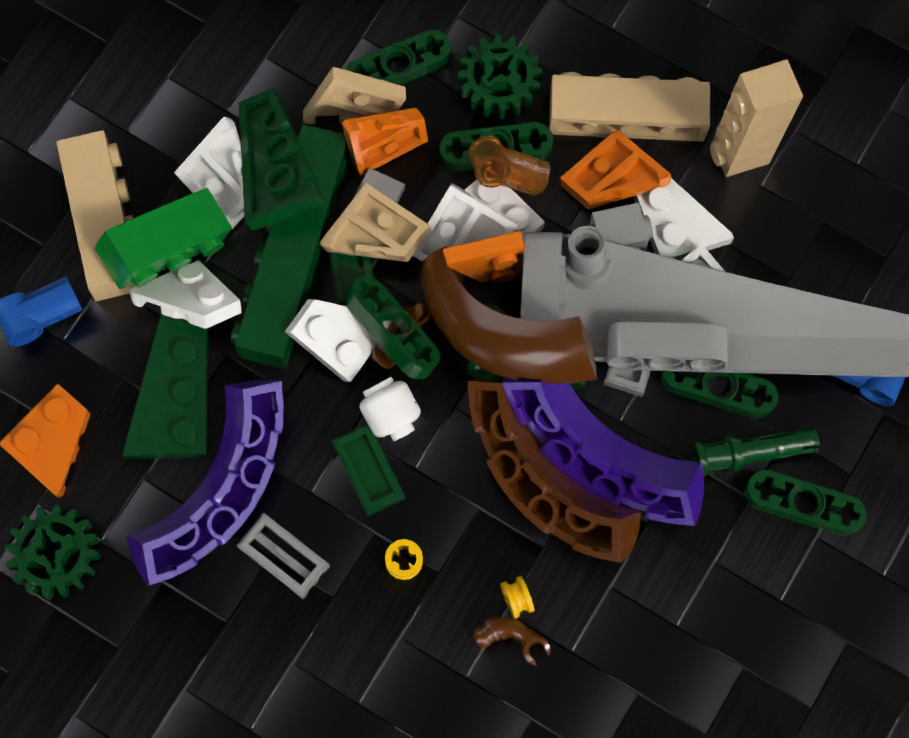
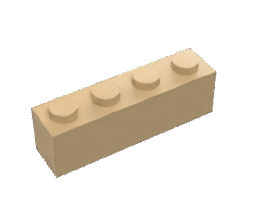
M788 60L739 75L730 100L724 110L723 117L717 127L716 134L710 144L712 159L717 166L721 165L725 177L770 163L803 98Z
M576 72L552 75L549 99V129L553 135L608 137L617 129L627 138L704 142L710 127V82H700L691 77L678 80H660L656 76H642L635 79L621 78L616 74H604L599 77L582 76Z
M104 130L56 141L88 289L95 301L129 294L130 289L136 287L134 283L119 290L94 249L105 230L134 219L133 215L126 216L124 203L130 202V196L125 179L118 180L115 168L122 166L117 143L110 144Z

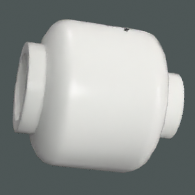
M390 377L363 391L365 398L361 401L359 407L372 433L376 437L390 435L392 440L396 441L415 430L412 422L418 419L421 410L406 382H394L393 378Z

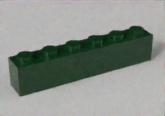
M302 124L299 137L297 138L326 204L265 227V231L269 232L266 245H259L256 252L254 268L258 269L254 283H247L243 296V305L247 306L243 320H236L231 336V343H235L239 358L282 369L287 368L295 341L285 333V330L306 303L322 249L319 243L326 235L325 228H328L349 158L345 134Z

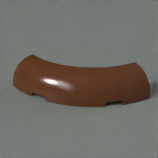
M447 246L432 252L423 260L420 267V277L424 297L431 315L447 341L462 356L475 365L493 374L512 380H517L518 377L541 379L545 384L578 383L597 379L593 345L579 316L544 321L527 320L501 314L486 307L465 290L462 273L447 267L443 249L447 248Z
M486 378L468 381L469 406L474 430L476 433H480L483 445L489 456V459L486 460L488 467L510 501L541 531L546 534H554L561 540L573 545L572 549L578 552L615 562H621L627 558L637 540L641 511L624 508L602 500L558 470L541 453V443L531 432L527 424L522 426L519 423L502 385L505 378Z

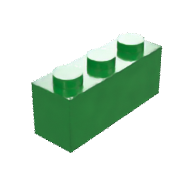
M206 187L105 230L94 249L119 290L133 283L138 288L154 280L158 276L157 273L168 268L170 272L179 270V268L187 265L191 261V257L201 253L203 257L214 254L224 246L223 239L230 232L232 226Z

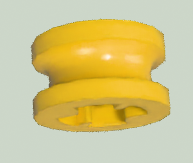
M407 539L393 542L385 554L387 570L397 579L407 580L415 577L420 572L423 564L420 547ZM401 549L409 550V556L416 558L414 566L409 563V570H399V563L392 561L393 555L399 556V550Z
M521 576L515 577L513 584H508L506 581L500 584L506 604L514 619L519 618V614L522 611L534 612L530 593Z

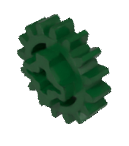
M495 34L493 43H489L484 37H481L479 49L469 45L467 47L468 58H460L459 69L461 71L458 72L457 84L463 85L461 87V97H471L470 108L472 110L480 105L483 106L485 117H488L492 110L498 111L499 118L504 119L505 111L509 109L515 116L520 115V104L522 103L530 108L533 102L532 95H539L541 83L538 81L542 79V68L537 67L539 57L537 54L528 56V43L520 47L515 46V36H511L507 43L502 42L500 34ZM520 68L523 69L526 80L524 83L521 81L522 76L518 74ZM475 70L478 71V76L481 78L479 85H477L474 79Z
M54 505L51 515H48L42 507H38L36 519L32 520L26 515L21 517L25 525L22 531L11 528L10 533L17 540L15 544H7L4 547L7 552L14 555V558L8 560L5 565L10 570H19L12 579L18 585L28 581L25 591L34 596L41 588L42 596L46 599L51 600L54 590H58L60 595L66 598L69 597L68 586L74 584L81 590L85 587L81 580L83 574L95 575L96 572L89 566V562L99 560L101 555L91 549V546L96 545L100 540L96 534L86 535L92 528V524L87 519L77 523L80 514L76 510L71 509L64 516L63 509L59 505ZM55 525L70 528L76 535L68 534L62 536L56 530ZM37 534L31 546L27 547L32 537ZM51 541L60 548L55 551L54 562L45 556L51 553ZM79 556L77 563L72 568V570L69 571V567L71 566L73 560L75 559V557ZM44 568L47 574L50 575V579L36 577L30 569L38 570Z

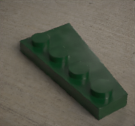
M272 88L238 102L245 223L250 229L255 231L326 204L281 98Z
M161 313L122 454L125 460L208 457L209 328L205 329L190 324L185 319H175Z

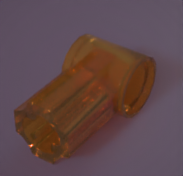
M493 136L480 137L469 148V158L476 179L484 187L494 188L503 185L536 196L538 193L542 194L545 190L551 171L548 162L505 148L501 141Z

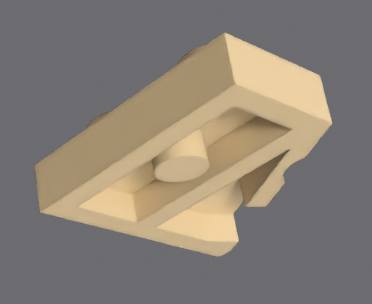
M332 67L304 108L303 123L316 124V116H339V121L342 123L347 119L398 111L406 100V88L385 80Z
M365 183L319 244L327 252L408 262L432 230L429 224L368 183Z

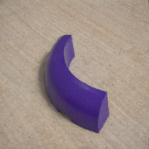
M518 377L517 380L509 378L503 380L502 385L519 423L522 426L527 424L531 432L541 443V453L569 479L596 497L611 504L619 505L622 503L634 509L644 511V516L648 519L671 524L696 525L702 509L704 495L702 462L668 458L654 454L626 441L606 427L587 409L570 383L545 384L541 379Z
M254 380L224 385L226 395L224 432L216 458L205 479L191 497L171 515L146 529L126 535L135 567L141 578L148 585L173 578L196 566L199 559L206 556L218 545L225 544L243 525L257 505L274 469L275 461H273L277 446L278 434H281L283 429L284 400L282 381Z

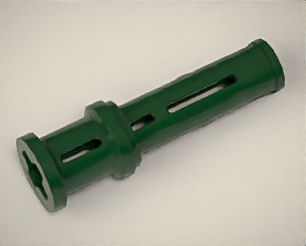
M814 427L740 439L738 436L727 435L722 441L704 444L700 440L692 441L690 455L691 461L702 462L703 475L706 477L707 472L723 469H730L731 472L740 471L745 464L818 453L819 447L817 445H820Z

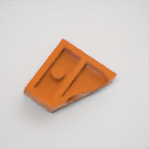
M417 108L352 118L342 122L352 166L360 177L366 174L369 168L374 170L428 142L425 120Z
M617 129L560 177L561 187L588 210L642 194L658 187H665L671 182V174Z
M521 231L445 248L443 253L447 267L481 283L492 280V283L500 284L514 279L516 274H520L525 244Z
M57 384L0 442V446L60 499L64 495L66 489L64 483L71 463L75 462L79 450L78 442L80 436L85 432L90 413Z

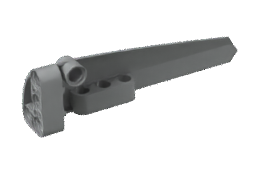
M581 226L571 234H563V232L525 233L521 319L547 321L579 316L592 342L595 362H607L610 367L621 370L909 377V314L776 285L606 241L602 232L593 226ZM587 247L596 250L591 255H582L578 251Z

